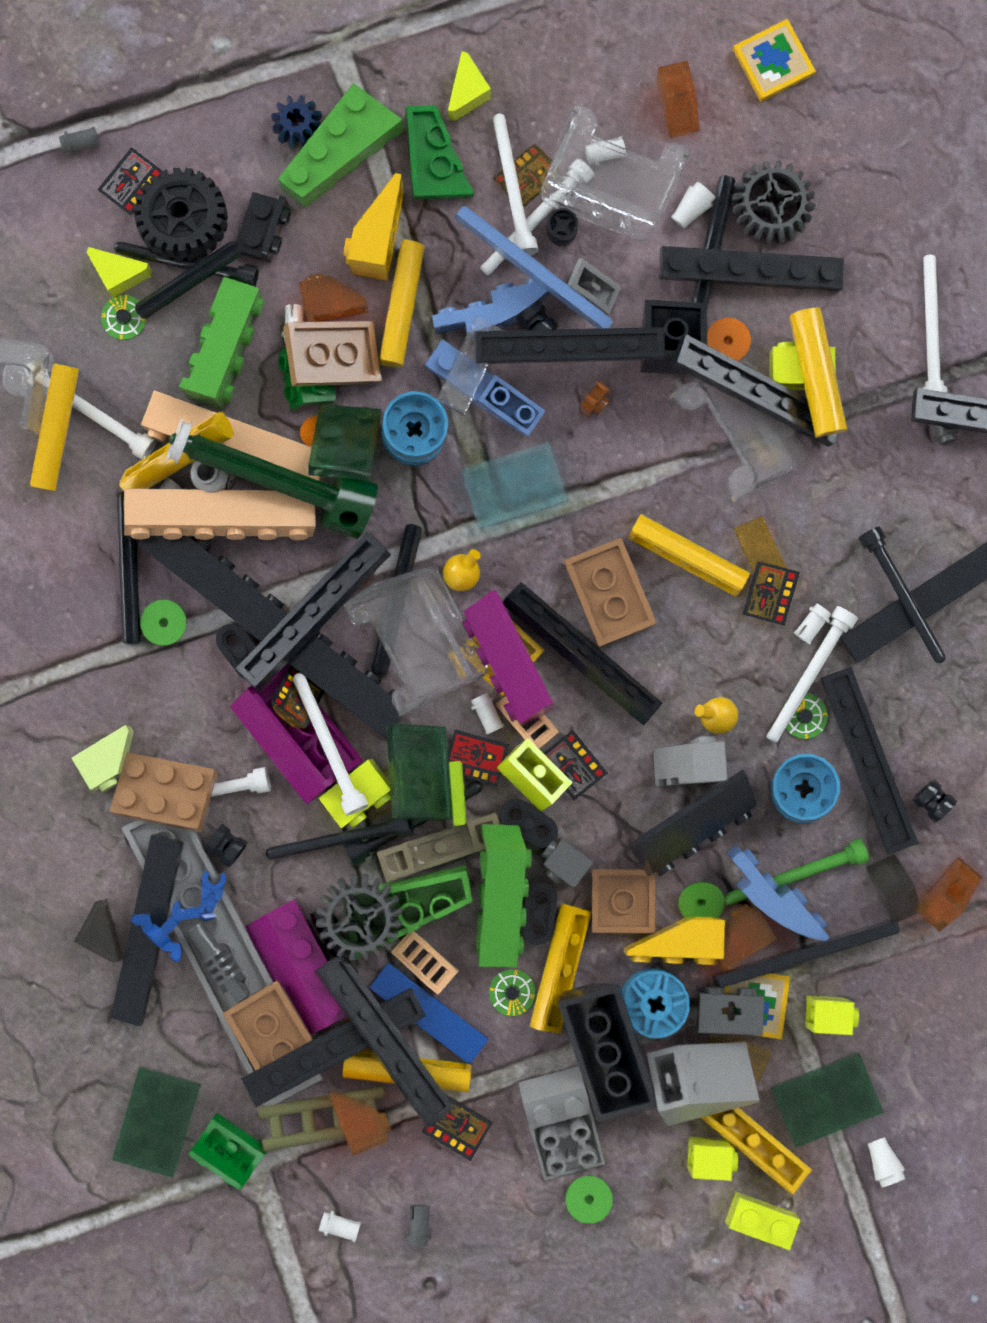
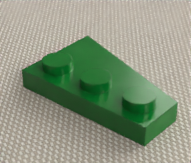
M437 105L406 106L405 119L412 200L473 198V189L467 182L463 172L464 168L460 159L456 156L450 142V135Z

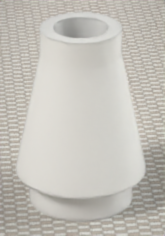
M696 182L693 187L689 186L671 218L685 229L692 221L713 206L711 203L715 196L701 183Z
M885 1137L868 1143L875 1181L879 1180L882 1188L906 1179L903 1174L905 1168L888 1145Z

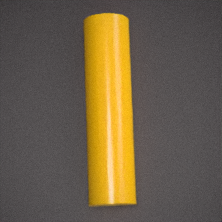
M403 239L399 247L379 356V365L402 368L404 365L425 249L423 244L416 241Z
M815 307L797 311L791 314L789 319L815 437L846 432L848 430L821 308Z
M54 364L52 367L31 475V487L56 491L78 380V368Z
M221 411L190 429L189 435L201 434L205 438L223 444L233 437L234 432L231 423ZM170 443L126 469L119 482V486L123 491L124 489H149L195 460L192 459L190 461L187 454L182 453L176 465L173 459L166 461Z
M640 514L628 536L629 540L734 597L738 596L749 578L750 572Z
M561 903L530 1027L540 1031L561 1033L564 1020L558 1000L563 991L570 990L573 987L592 911Z
M359 1052L344 1060L343 1078L395 1084L373 1052ZM419 1058L442 1090L469 1093L472 1065L461 1062Z
M740 1108L700 1117L790 1195H794L812 1171L810 1167Z

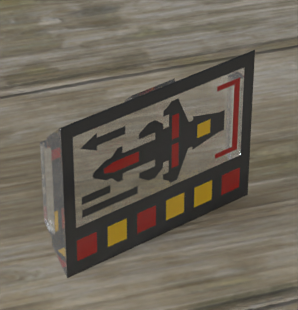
M131 147L97 190L121 210L132 215L134 204H137V194H142L141 187L145 183L150 185V178L154 175L158 179L161 178L162 170Z
M571 730L544 752L573 782L565 790L573 800H576L608 774L574 730Z

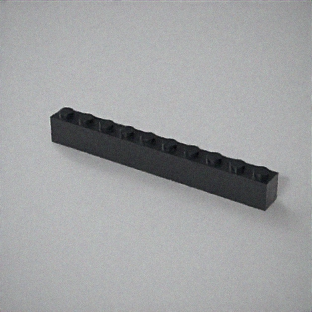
M150 536L139 543L142 549L260 641L287 615L281 609L285 605L271 593L267 597L257 591L260 585L247 574L243 578L235 574L233 569L236 566L222 555L218 559L208 552L212 547L203 540L196 538L192 540L188 536H182L174 540L165 539L163 536ZM318 631L288 663L386 739L409 710L403 705L407 699L394 689H391L389 693L379 686L382 682L379 677L368 669L363 674L354 667L358 662L344 650L339 655L330 648L333 642Z

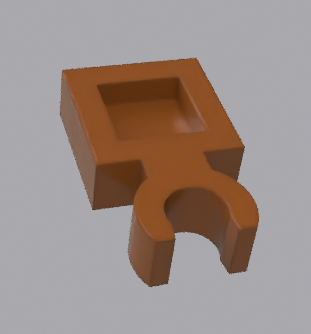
M598 381L593 390L584 397L580 411L588 418L594 412L599 415L610 403L607 397L611 389Z

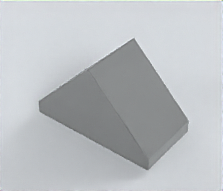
M581 258L578 259L567 284L605 314H610L621 289L620 285Z

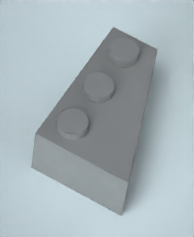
M706 736L691 740L692 744L653 749L656 786L727 781L725 742H717L716 736Z

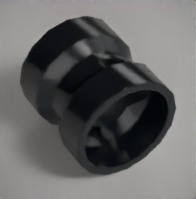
M559 208L550 214L547 222V236L549 240L558 246L571 244L575 240L578 231V218L576 214L567 208Z
M540 301L533 303L516 318L521 328H526L527 330H556L559 326L553 318H549L546 315V308Z
M936 779L927 783L912 800L918 807H924L928 811V817L934 823H937L947 815L957 803V800L951 794H945L942 791V785Z
M221 824L208 840L204 849L210 854H217L221 857L222 863L231 867L241 855L248 842L242 837H235L231 834V829Z

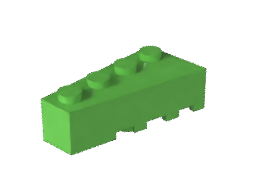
M353 83L278 178L281 190L303 207H308L335 186L336 182L343 176L353 172L359 167L361 162L370 155L380 151L384 144L393 137L396 138L403 133V120Z
M223 277L210 309L209 317L213 321L211 324L206 323L200 334L199 346L202 347L200 353L192 354L189 362L190 378L183 377L179 386L189 400L220 410H224L226 403H231L235 392V386L232 385L236 374H241L245 363V357L242 356L245 345L250 346L254 337L255 328H252L255 316L260 317L265 300L262 299L259 288Z
M481 824V836H483L487 851H480L481 877L485 879V882L479 883L478 891L479 907L483 908V911H478L476 955L479 967H517L518 955H523L524 939L523 936H520V927H525L526 908H522L523 898H528L529 881L525 879V869H530L531 850L526 849L519 825Z
M466 865L382 883L378 887L379 890H382L385 886L390 885L391 891L386 897L389 898L397 895L399 898L398 902L391 906L402 908V914L393 917L402 920V927H391L399 934L398 937L411 933L421 926L473 902V893ZM353 893L359 902L363 904L379 902L371 895ZM343 897L342 902L344 906L345 915H347L348 910L346 907V901ZM354 909V917L350 921L359 920L365 926L364 919L368 914L360 915ZM385 911L378 913V916L370 921L374 936H377L385 926ZM349 930L351 940L365 941L357 931ZM386 937L390 941V943L392 942V940H394L389 937ZM357 952L355 960L362 957L361 952Z

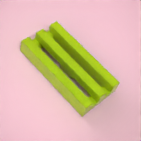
M461 761L449 762L453 827L465 826L466 809L463 767Z

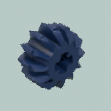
M288 95V105L285 106L283 103L278 102L276 106L279 112L271 114V119L275 122L272 126V131L274 134H279L278 140L281 144L289 140L290 148L294 149L297 142H301L302 147L307 143L306 140L310 139L322 124L319 121L323 116L321 111L315 110L316 103L313 100L305 104V97L301 95L297 102H294L293 98ZM295 119H302L303 123L298 122L299 126L292 125V121L296 123Z

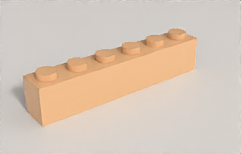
M154 390L141 426L148 431L147 436L157 441L165 442L166 438L170 439V436L175 433L182 417L185 423L192 421V429L216 414V412ZM227 417L232 425L234 435L231 439L224 442V445L323 482L331 461L329 453Z
M124 489V535H131L134 539L163 536L165 539L174 540L182 536H195L196 539L208 540L214 536H226L230 540H241L245 536H258L261 540H273L277 537L305 540L308 537H313L316 527L315 505L272 490H221L216 493H208L203 490Z

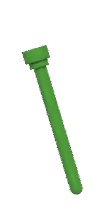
M859 838L848 842L849 846L844 847V851L775 875L772 878L781 887L783 884L788 885L848 862L850 865L856 863L858 866L869 862L870 859L862 839ZM741 889L724 895L726 905H733L749 899Z

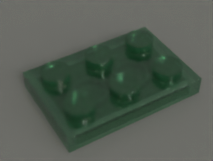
M320 404L309 458L308 475L371 480L381 422V409Z
M398 723L387 725L392 818L426 821H448L453 819L446 727Z
M859 1052L770 1087L795 1148L884 1113Z
M140 1066L112 1160L173 1178L202 1083Z

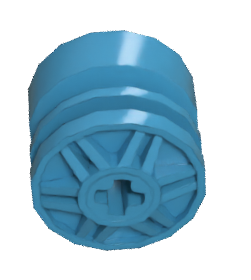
M412 391L400 394L390 402L384 412L381 438L385 450L391 458L404 465L418 466L430 462L438 456L444 446L448 429L446 411L436 398L427 393ZM408 427L412 430L418 427L420 429V437L417 435L409 437Z
M798 754L787 759L774 773L770 784V798L776 811L785 819L795 823H811L824 817L836 805L840 794V781L834 767L824 758L813 754ZM802 782L807 783L806 787L811 790V793H808L805 798H801L800 792L795 791V787H799Z
M658 967L643 968L633 973L624 983L622 994L634 1030L639 1034L650 1038H664L677 1032L686 1022L690 1010L689 995L683 983L669 971ZM659 995L661 996L660 1002L663 1004L661 1010L655 1008L652 1012L650 1011L651 1006L648 1000L649 998L656 999Z

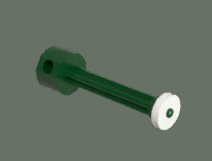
M183 417L175 433L170 436V447L166 461L173 459L176 465L181 454L185 453L190 461L193 459L323 508L320 521L321 527L353 539H358L370 519L378 491L377 484L341 471L336 476L333 485L326 484L205 438L201 434L189 435L192 421L185 423Z

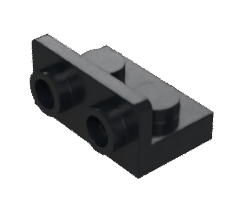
M252 192L236 242L243 255L271 263L273 254L278 255L282 244V237L279 236L282 225H288L291 216V208L288 207L286 197L279 196V199Z

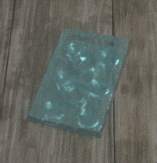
M550 442L461 469L479 530L568 502Z

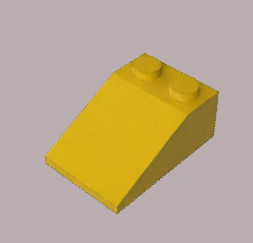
M395 173L353 228L352 238H346L344 256H346V264L350 266L352 275L385 281L389 279L404 197L402 174Z

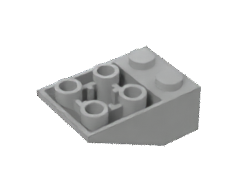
M746 1042L677 1045L647 1053L658 1111L667 1126L760 1102Z
M579 1066L518 1082L544 1180L605 1164Z

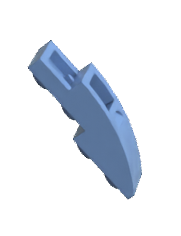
M528 279L526 284L514 286L513 283L498 285L495 287L496 290L491 291V304H486L485 301L470 303L466 309L456 310L455 307H448L438 310V314L432 315L435 334L466 328L467 338L471 340L475 338V332L499 331L517 322L516 318L522 311L537 301L542 303L551 293L533 279Z
M444 340L440 341L424 364V367L447 382L450 388L525 436L530 435L545 412L543 408L497 375L493 376Z
M734 845L726 852L745 875L736 885L766 915L784 927L806 937L824 942L830 938L823 930L828 925L816 911L812 914L809 913L804 907L808 901L797 888L791 891L785 884L778 888V884L768 872L761 875L755 867L759 864V861L748 848L742 852L737 845Z

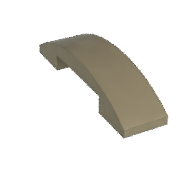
M496 812L468 821L465 826L451 827L376 852L386 882L486 849L483 836H481V824L500 825Z

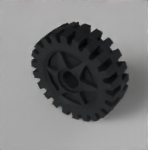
M180 167L173 168V174H169L167 170L161 171V178L158 179L156 175L151 177V184L145 183L141 187L142 194H137V204H134L136 226L148 249H151L158 257L162 255L164 260L171 261L174 258L179 263H183V258H188L189 262L196 261L195 256L198 254L203 258L207 256L206 250L208 249L213 252L217 248L216 242L223 240V231L226 232L228 226L227 208L219 187L215 185L210 177L206 179L204 173L197 171L194 174L191 168H186L185 173L181 172ZM178 213H187L183 218H175Z

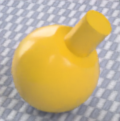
M471 549L467 555L457 554L446 561L443 567V578L448 587L455 591L464 592L472 589L478 583L480 567L477 561L481 557L479 551Z
M725 697L713 698L704 703V705H697L694 710L695 715L700 717L702 725L706 730L714 734H725L731 731L738 721L736 705Z

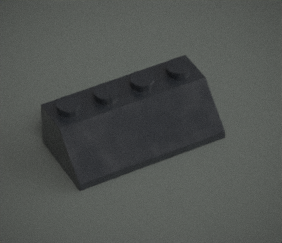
M741 770L727 779V781L722 782L627 844L648 876L655 872L659 877L675 867L672 861L681 855L686 860L699 852L701 848L698 844L708 838L712 843L727 833L724 827L734 821L736 826L752 817L750 810L756 807L757 803L744 770Z
M592 983L563 991L558 1000V1005L597 1122L658 1107L654 1088L620 985Z

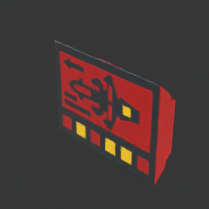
M454 730L443 772L450 774L449 762L461 761L463 778L497 787L501 772L496 767L505 759L509 744Z

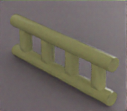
M383 1085L257 1107L259 1120L269 1118L271 1138L262 1139L264 1152L389 1130L388 1117L378 1119L375 1101L376 1099L385 1098ZM363 1102L366 1121L347 1124L344 1105ZM332 1107L334 1126L315 1129L313 1110ZM300 1113L303 1132L284 1135L281 1116Z

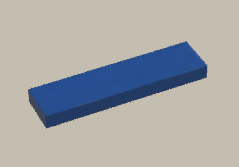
M388 962L369 987L386 1001L412 988L426 1015L414 1023L469 1065L489 1040L488 1037L390 962Z

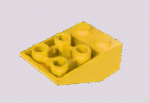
M686 917L625 946L623 952L627 956H631L630 959L633 962H652L653 956L662 957L664 963L681 964L684 963V958H694L693 962H696V964L715 965L716 959H724L725 920L713 917Z

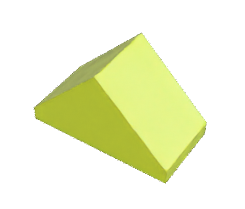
M463 51L461 52L448 108V117L451 121H456L491 99L490 86L470 55Z
M88 247L87 254L113 298L152 276L153 271L148 263Z

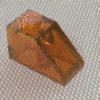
M688 61L658 67L655 81L669 138L698 132L700 128L696 93Z
M312 274L305 277V281L299 282L308 322H325L369 312L366 298L329 275L323 277V274Z
M958 857L928 890L916 911L938 931L943 930L964 912L982 877Z
M744 904L731 912L733 918L727 921L724 932V959H718L717 961L720 971L728 970L777 940L757 906L753 905L749 908L747 904Z
M334 1089L328 1092L353 1156L389 1141L386 1132L391 1131V1127L384 1112L379 1114L375 1107Z

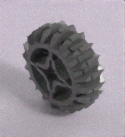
M780 160L776 161L774 168H771L768 161L763 163L762 170L757 165L752 166V175L747 172L743 173V182H737L735 186L738 193L732 196V201L737 204L732 209L733 214H742L737 218V225L746 223L747 226L744 229V233L747 235L752 230L755 231V241H759L761 235L766 236L765 242L767 245L771 244L773 237H776L779 244H783L785 235L790 240H793L796 237V231L803 233L806 229L804 223H810L812 220L809 212L814 211L816 206L813 202H810V200L814 199L815 192L805 191L811 185L810 180L800 181L804 174L803 171L800 170L794 175L791 173L793 170L792 164H789L786 170L781 169L782 163ZM777 182L784 184L791 191H784L780 189ZM765 183L764 195L757 197L755 201H749L750 192L759 184ZM770 196L775 203H779L777 209L772 202L768 203ZM793 204H797V214L789 221L783 223V210L790 208ZM756 214L766 215L770 223L759 219Z
M351 874L350 885H347L342 877L339 878L337 882L340 890L333 885H329L327 890L332 898L322 895L320 901L327 907H317L316 914L325 917L317 920L316 926L320 928L327 927V929L320 933V938L326 939L331 936L332 939L327 944V948L331 950L338 944L340 948L337 955L342 957L345 950L351 951L349 958L352 961L355 960L357 952H361L363 961L368 960V950H372L376 957L380 956L379 944L389 950L391 943L386 937L396 940L399 935L391 927H402V920L393 918L402 914V908L391 907L398 902V896L394 895L387 898L386 896L390 893L391 886L387 885L382 890H379L378 887L380 886L381 879L378 877L374 880L373 885L367 884L369 880L368 874L363 875L362 883H357L356 874ZM353 893L371 895L379 902L363 904L359 902ZM344 897L348 914L341 918V921L334 924L333 909L337 902ZM354 909L360 915L368 914L364 919L365 926L359 920L350 921L354 917ZM385 911V926L377 936H374L370 921L378 916V913ZM355 930L365 941L350 940L340 932Z

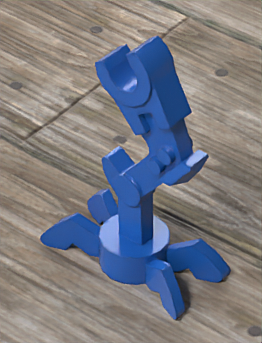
M204 871L201 878V905L194 908L180 909L179 901H176L172 906V915L160 928L156 924H152L150 914L134 915L131 918L132 923L136 926L141 925L142 931L163 952H169V958L173 962H178L181 959V944L171 942L172 940L168 937V934L182 920L200 918L203 921L214 920L216 915L212 912L217 902H220L226 883L225 873H221L219 883L213 885L208 881L209 871Z

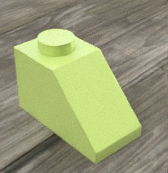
M125 725L72 757L73 762L90 790L97 791L100 789L101 792H105L118 784L116 778L120 777L134 733L131 726Z

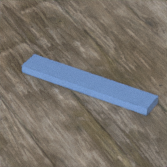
M462 206L454 218L456 221L596 329L609 328L613 323L610 317L467 206Z

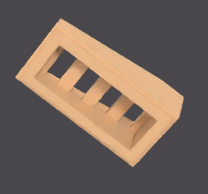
M506 696L495 704L524 740L529 738L539 749L559 733L546 715L539 717L540 720L525 731L517 720L511 722L503 706L509 703ZM542 725H545L547 730L533 740L530 735Z
M416 931L407 933L391 952L437 995L459 971ZM415 940L418 946L406 957L403 952ZM424 948L428 953L416 966L412 961ZM434 957L437 962L425 974L422 969ZM443 966L447 970L435 983L431 978Z

